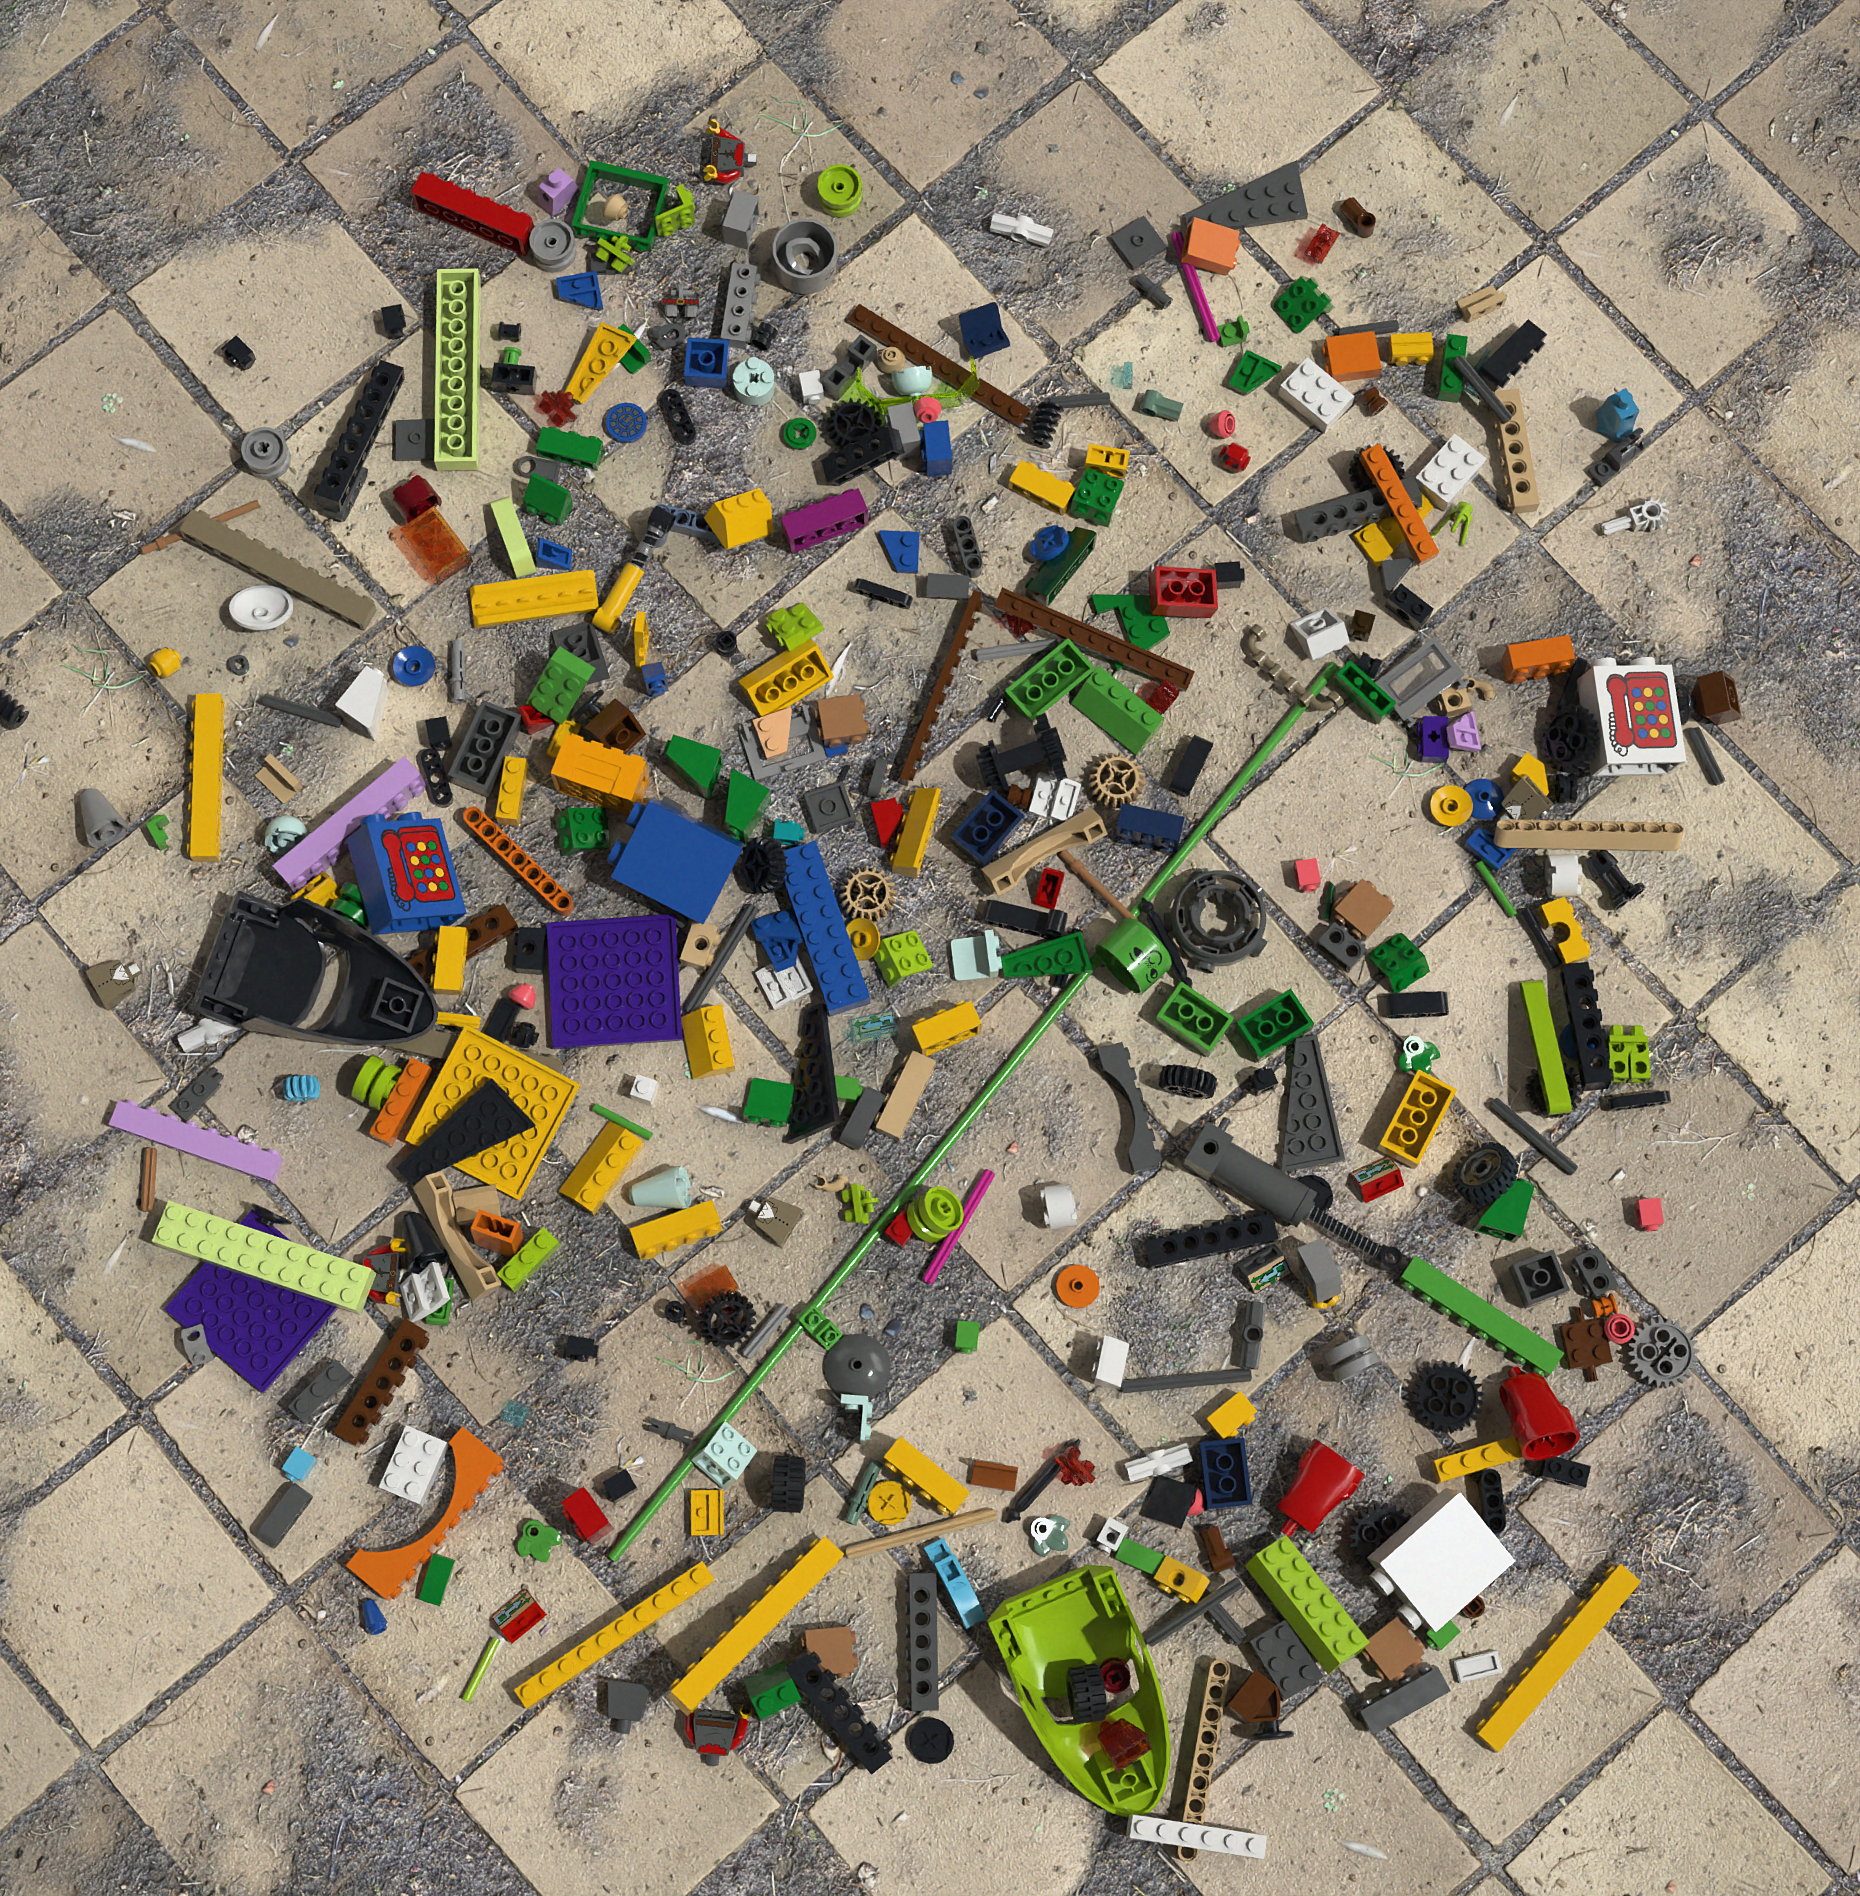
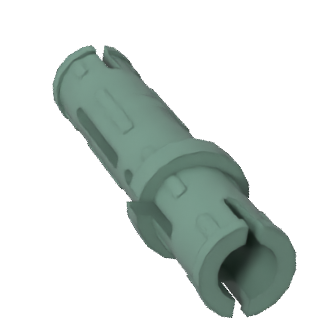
M873 1459L869 1460L870 1462L855 1496L850 1499L851 1505L843 1519L854 1526L857 1525L863 1508L867 1507L866 1501L883 1466L882 1463Z

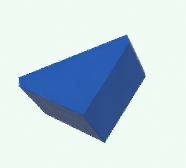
M538 538L536 550L538 568L570 570L573 550L544 538Z

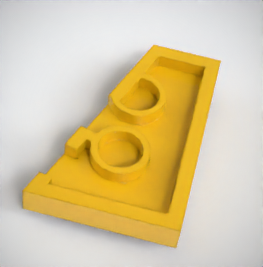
M637 611L636 618H632L631 631H633L636 672H642L641 666H644L646 663L650 632L646 613Z

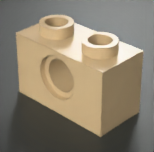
M693 920L680 957L681 964L702 971H706L707 966H711L714 959V954H712L714 946L718 947L721 939L717 926L707 923L701 924ZM704 942L707 944V947L704 950H698L696 945Z

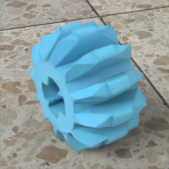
M315 1076L288 1077L283 1081V1093L288 1101L303 1102L315 1100L320 1096V1084Z

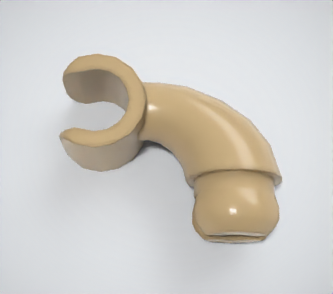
M1467 678L1470 684L1473 685L1471 688H1466L1467 693H1472L1475 688H1478L1484 694L1485 700L1494 699L1495 690L1489 683Z
M820 1175L818 1179L822 1180L824 1185L818 1186L814 1184V1187L817 1190L839 1192L846 1187L848 1178L844 1175H839L833 1183H827L826 1178Z

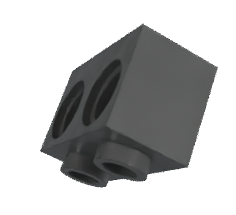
M1334 922L1318 940L1316 947L1349 973L1367 951L1366 945L1359 938L1354 939L1348 934L1349 931L1342 924L1337 925ZM1331 935H1336L1337 937H1339L1340 942L1333 943L1330 941L1329 937ZM1353 949L1356 952V956H1348L1346 950Z
M1598 1246L1575 1257L1571 1261L1573 1273L1576 1277H1580L1583 1283L1581 1285L1585 1295L1590 1296L1591 1299H1595L1619 1286ZM1584 1259L1592 1262V1269H1586L1583 1266ZM1594 1279H1599L1602 1281V1289H1598L1594 1286Z

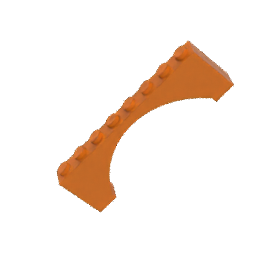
M463 1426L448 1442L453 1448L455 1457L456 1481L450 1505L440 1522L420 1540L399 1549L365 1552L360 1548L346 1564L351 1571L388 1601L391 1599L395 1600L403 1591L402 1585L406 1581L410 1582L416 1576L417 1567L421 1563L424 1565L430 1559L432 1549L435 1546L439 1547L445 1541L447 1531L450 1528L453 1530L460 1523L461 1519L459 1517L464 1511L468 1512L474 1506L476 1496L479 1493L482 1495L489 1488L490 1484L488 1482L491 1478L499 1476L505 1468L503 1466L505 1461Z

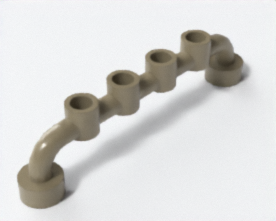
M1258 624L1249 629L1251 635L1247 639V648L1254 656L1251 659L1252 662L1259 668L1265 665L1269 669L1267 675L1273 681L1280 678L1284 682L1282 687L1288 694L1296 692L1300 696L1297 700L1303 707L1307 708L1311 705L1316 710L1326 711L1332 707L1338 709L1344 703L1343 698L1333 690L1326 696L1327 702L1322 703L1315 699V696L1310 691L1300 686L1294 677H1290L1279 664L1274 663L1264 651L1259 650L1255 646L1256 640L1261 642L1267 636L1265 630Z

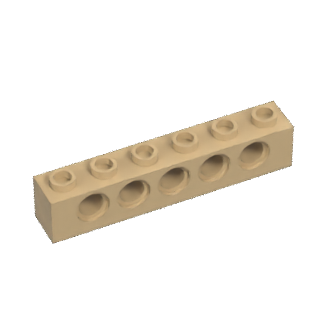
M1519 388L1495 391L1494 394L1513 416L1505 424L1500 421L1495 413L1493 418L1494 431L1497 430L1498 434L1496 446L1501 451V457L1499 458L1500 468L1504 469L1505 473L1503 485L1508 490V495L1506 496L1508 508L1511 507L1512 514L1537 511L1540 502ZM1505 430L1513 431L1514 435L1507 434ZM1509 449H1515L1518 454H1512ZM1518 468L1521 473H1515L1512 469ZM1521 487L1524 489L1525 492L1520 493L1516 490V488Z

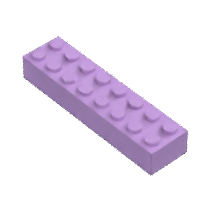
M405 756L402 757L272 865L278 876L295 894L321 872L324 871L326 873V870L331 865H337L343 859L342 856L348 851L350 852L347 838L361 828L359 822L361 819L374 814H384L386 821H390L391 815L397 810H403L408 805L409 800L420 796L424 792L426 785L421 774Z

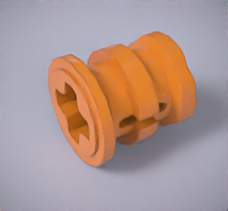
M1612 1293L1607 1298L1603 1296L1599 1297L1597 1301L1595 1299L1591 1300L1592 1311L1596 1319L1600 1318V1315L1608 1316L1611 1312L1618 1314L1617 1304Z

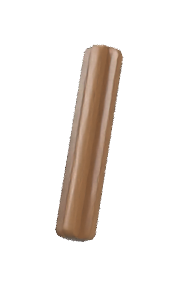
M146 1148L144 1153L141 1210L143 1212H152L154 1210L157 1166L156 1148Z

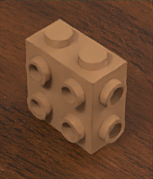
M859 694L817 700V708H814L815 719L820 720L821 727L817 728L819 740H823L824 746L836 748L844 743L855 745L866 740V733H869L868 720L863 718L866 708L864 700L860 701Z
M1361 879L1358 883L1354 881L1347 889L1349 894L1345 898L1340 897L1334 903L1333 907L1335 909L1332 915L1335 916L1334 920L1338 924L1345 925L1351 930L1350 933L1353 937L1362 939L1365 942L1388 917L1395 906L1387 895H1381L1376 890L1377 888L1372 882Z
M1398 1617L1391 1620L1369 1637L1368 1641L1370 1643L1360 1652L1367 1662L1371 1660L1375 1665L1374 1671L1381 1680L1385 1679L1387 1682L1392 1679L1394 1682L1398 1681L1405 1675L1403 1670L1408 1666H1411L1413 1669L1423 1661L1421 1656L1425 1654L1422 1650L1424 1648L1422 1642L1417 1637H1412L1408 1632L1410 1630L1409 1625L1404 1619L1399 1620Z
M850 1626L805 1630L806 1636H801L802 1649L808 1648L811 1653L815 1651L821 1658L822 1662L820 1664L825 1670L830 1669L837 1676V1679L849 1678L850 1673H854V1668L858 1667V1657L852 1651V1645H856L855 1631H851ZM814 1670L809 1671V1677L818 1678V1672Z

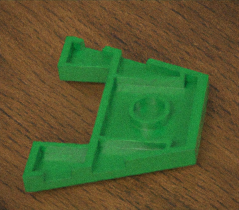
M1091 595L1097 615L1118 609L1129 643L1149 651L1170 636L1165 616L1151 615L1149 595ZM1113 660L1116 672L1124 668L1125 665Z

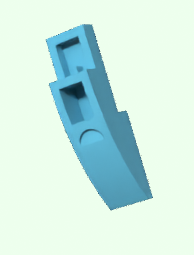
M942 1538L924 1547V1552L942 1582L945 1592L964 1627L968 1629L985 1620L986 1617L955 1554H952L945 1539Z

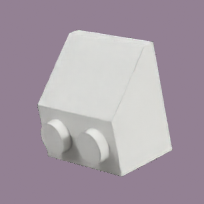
M1327 606L1290 623L1303 651L1312 660L1322 658L1325 654L1333 650H1339L1344 645L1350 643L1344 622Z

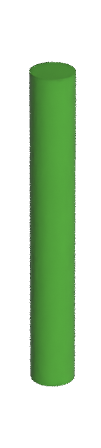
M1483 861L1475 864L1510 918L1515 916L1517 911Z
M597 1103L592 1109L593 1112L647 1140H650L653 1135L647 1129Z

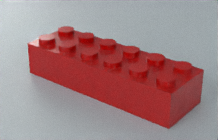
M420 173L411 190L416 210L526 257L530 249V234L534 228L530 215L524 212L518 213L506 204H497L487 196L481 197L476 195L470 189L466 188L464 190L452 181H443L433 173Z

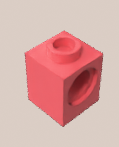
M1317 859L1295 861L1293 868L1298 891L1304 890L1305 893L1316 891V888H1319L1321 884Z
M1660 1198L1641 1199L1634 1203L1638 1229L1652 1232L1657 1231L1658 1227L1664 1224Z

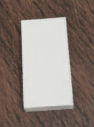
M1497 1650L1453 1661L1458 1683L1503 1673Z

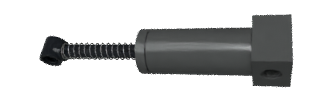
M1223 1117L1218 1127L1209 1122L1206 1123L1182 1165L1184 1168L1206 1181H1209L1211 1177L1286 1222H1290L1295 1227H1298L1301 1220L1305 1221L1307 1218L1312 1220L1313 1223L1316 1222L1318 1226L1321 1225L1328 1232H1333V1234L1338 1235V1237L1343 1238V1240L1348 1241L1353 1246L1355 1245L1358 1249L1363 1250V1252L1365 1251L1368 1255H1372L1374 1261L1385 1271H1393L1399 1266L1402 1261V1254L1398 1248L1388 1247L1385 1244L1380 1246L1374 1240L1371 1241L1369 1237L1366 1238L1364 1234L1361 1235L1359 1231H1354V1228H1349V1225H1344V1222H1339V1219H1334V1216H1329V1213H1324V1210H1319V1207L1315 1208L1313 1200L1318 1192L1311 1188L1309 1189L1306 1185L1232 1142L1234 1137L1225 1132L1231 1122L1230 1119ZM1204 1149H1209L1212 1154H1206ZM1386 1254H1391L1394 1256V1264H1389L1386 1262Z

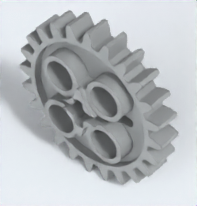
M1659 1317L1656 1323L1651 1318L1649 1319V1325L1643 1322L1641 1323L1642 1329L1636 1328L1634 1330L1638 1336L1633 1335L1631 1340L1634 1343L1627 1345L1628 1348L1632 1349L1631 1352L1627 1353V1356L1633 1357V1360L1628 1364L1636 1365L1633 1373H1641L1639 1380L1646 1377V1385L1654 1381L1655 1388H1658L1662 1383L1664 1389H1667L1670 1382L1674 1388L1677 1386V1380L1682 1384L1685 1382L1684 1376L1687 1378L1692 1376L1689 1370H1696L1697 1367L1692 1362L1699 1361V1358L1695 1357L1694 1354L1700 1350L1693 1348L1697 1340H1690L1693 1332L1686 1334L1687 1326L1679 1328V1320L1671 1324V1317L1667 1318L1665 1322H1663L1662 1317ZM1658 1332L1665 1334L1666 1342L1663 1343L1657 1339ZM1672 1338H1675V1343L1665 1352V1356L1660 1358L1653 1368L1650 1367V1364L1661 1353V1350L1670 1343ZM1674 1347H1679L1683 1350L1682 1357H1677L1674 1354ZM1644 1348H1648L1651 1350V1359H1648L1643 1355ZM1661 1363L1669 1366L1667 1374L1660 1370Z

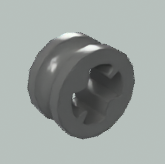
M236 655L230 660V668L235 675L241 676L249 671V662L245 656ZM243 661L245 667L243 669L240 667V670H237L235 663Z

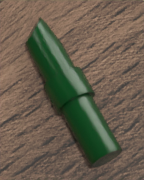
M1331 881L1328 883L1323 900L1324 907L1321 918L1323 921H1330L1331 910L1334 905L1335 886Z

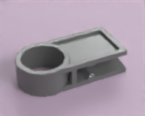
M591 253V271H596L597 275L627 274L631 271L632 266L629 264L621 273L611 266L616 258L615 254L612 253L607 262L596 256V253Z
M524 456L519 459L517 467L519 474L526 479H530L534 472L557 484L561 465L560 462ZM524 462H533L536 465L535 469L530 473L523 472L521 466Z

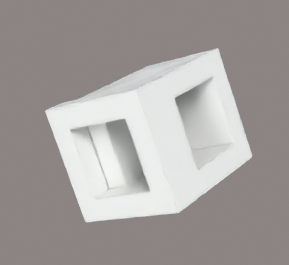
M1109 1517L1096 1540L1099 1543L1098 1548L1108 1554L1111 1551L1116 1552L1129 1527ZM1112 1533L1115 1536V1540L1108 1541L1107 1534Z

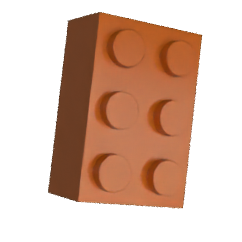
M1570 635L1508 645L1501 660L1506 681H1513V683L1517 684L1529 678L1540 680L1547 675H1565L1573 664L1575 655Z

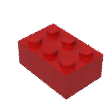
M1155 566L1148 576L1151 615L1211 618L1218 609L1216 570Z
M584 1486L561 1502L564 1506L561 1509L572 1525L574 1523L577 1524L574 1529L585 1543L589 1541L593 1545L614 1530Z

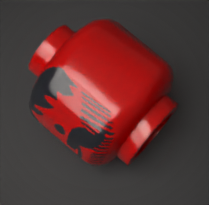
M1234 442L1228 447L1224 445L1219 454V457L1222 458L1221 466L1234 473L1244 472L1251 459L1249 450Z

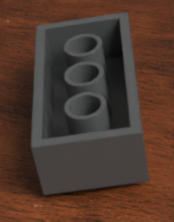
M482 700L448 773L450 782L490 797L504 767L505 756H509L524 724L522 716Z

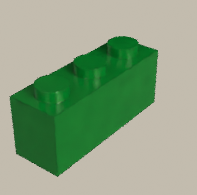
M1447 334L1437 396L1439 401L1458 403L1461 395L1463 375L1454 366L1453 361L1460 355L1465 358L1468 336Z
M552 426L548 428L542 427L536 447L537 456L540 458L598 471L604 450L603 441L598 437L580 436L579 433L574 431L563 432Z
M1351 660L1336 673L1333 683L1378 724L1394 710L1396 702Z

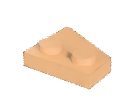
M791 707L753 720V725L767 760L787 754L792 716Z

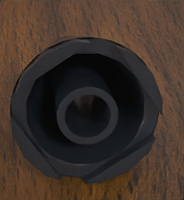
M416 1212L405 1214L401 1220L402 1237L405 1240L403 1245L405 1248L404 1254L407 1271L420 1274L431 1262L441 1263V1266H443L449 1260L448 1251L424 1217Z

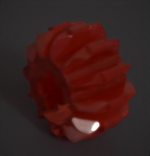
M1167 679L1163 680L1149 695L1146 704L1162 715L1179 696L1180 690L1174 683Z

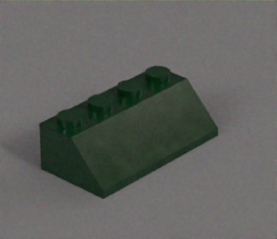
M1075 527L1072 532L1069 530L1067 532L1069 541L1066 548L1055 558L1041 564L1037 571L1038 575L1035 578H1030L1025 585V596L1030 600L1049 607L1095 549L1096 532L1080 527Z

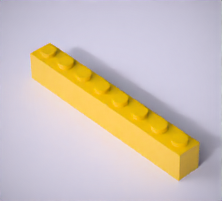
M221 693L196 694L195 701H192V712L195 713V721L191 722V731L194 733V741H191V753L194 754V758L190 762V773L193 774V781L189 783L192 802H189L188 810L192 816L191 822H188V834L191 835V843L187 844V854L190 855L194 862H220L225 699Z

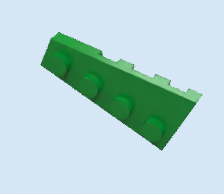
M1081 931L1001 956L1002 968L1006 979L1094 973Z

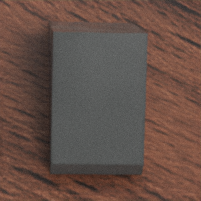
M1412 558L1381 561L1379 571L1383 596L1387 598L1410 570L1414 562Z

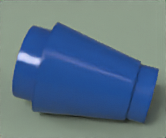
M375 1600L363 1603L366 1630L370 1632V1635H377L387 1630L386 1624L388 1622L375 1603Z

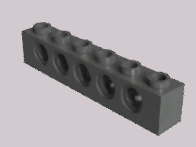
M1411 476L1400 480L1416 510L1422 507V495L1415 477ZM1376 487L1295 512V524L1302 542L1307 543L1315 542L1326 536L1337 535L1345 530H1354L1368 523L1373 524L1387 517L1392 518L1394 515L1381 492Z
M936 1573L909 1574V1579H905V1593H910V1602H905L906 1615H910V1624H906V1638H910L911 1647H906V1661H911V1670H906L907 1684H911V1693H907V1707H912V1712L939 1711ZM924 1591L928 1598L925 1602L918 1603L914 1598L915 1593ZM920 1613L925 1614L928 1618V1622L923 1626H919L915 1622L916 1615ZM917 1637H926L928 1639L927 1647L923 1649L918 1648L915 1644ZM919 1659L927 1660L929 1667L926 1671L917 1670L915 1664ZM919 1682H926L929 1685V1691L926 1694H919L916 1691V1685Z

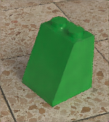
M673 734L672 739L667 740L664 749L669 767L704 799L710 801L724 763L722 750Z
M735 769L732 770L730 777L725 824L729 836L746 843L770 805L771 794L770 789Z
M1518 1178L1517 1181H1512L1513 1186L1506 1188L1508 1192L1506 1194L1502 1193L1501 1197L1496 1199L1474 1225L1472 1231L1515 1243L1522 1236L1535 1186L1530 1185V1182L1525 1179Z
M784 1661L743 1680L762 1722L803 1702L792 1677L786 1671Z

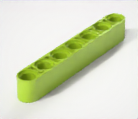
M1543 980L1520 982L1521 999L1548 1115L1571 1113V1099Z

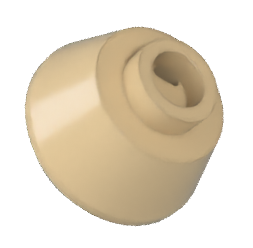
M612 194L605 202L602 209L605 219L619 221L627 216L629 211L627 208L628 204L620 194Z
M888 347L881 351L878 356L880 369L888 374L895 370L900 372L906 363L905 355L896 347Z

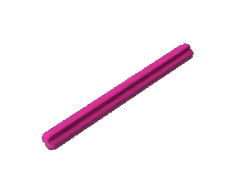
M1178 231L1172 233L1171 239L1180 261L1184 237L1182 232ZM1180 262L1210 342L1218 341L1220 334L1195 267Z
M985 1169L963 1206L964 1217L962 1224L945 1237L922 1277L924 1282L930 1285L933 1284L995 1177L992 1171Z

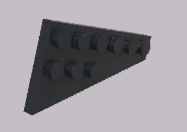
M818 1003L804 1010L801 1029L803 1043L802 1049L798 1050L800 1064L795 1072L792 1102L794 1103L793 1114L789 1115L788 1121L791 1124L790 1135H786V1143L788 1144L796 1143L840 1123L827 1009L823 1003Z
M491 1078L396 1169L410 1184H413L423 1179L426 1175L446 1169L537 1125L501 1086Z

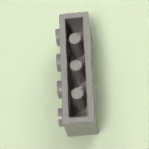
M732 264L721 332V340H729L731 348L746 349L747 342H751L752 330H749L750 323H754L755 311H752L753 305H757L758 293L755 292L756 286H760L761 274H758L757 266Z

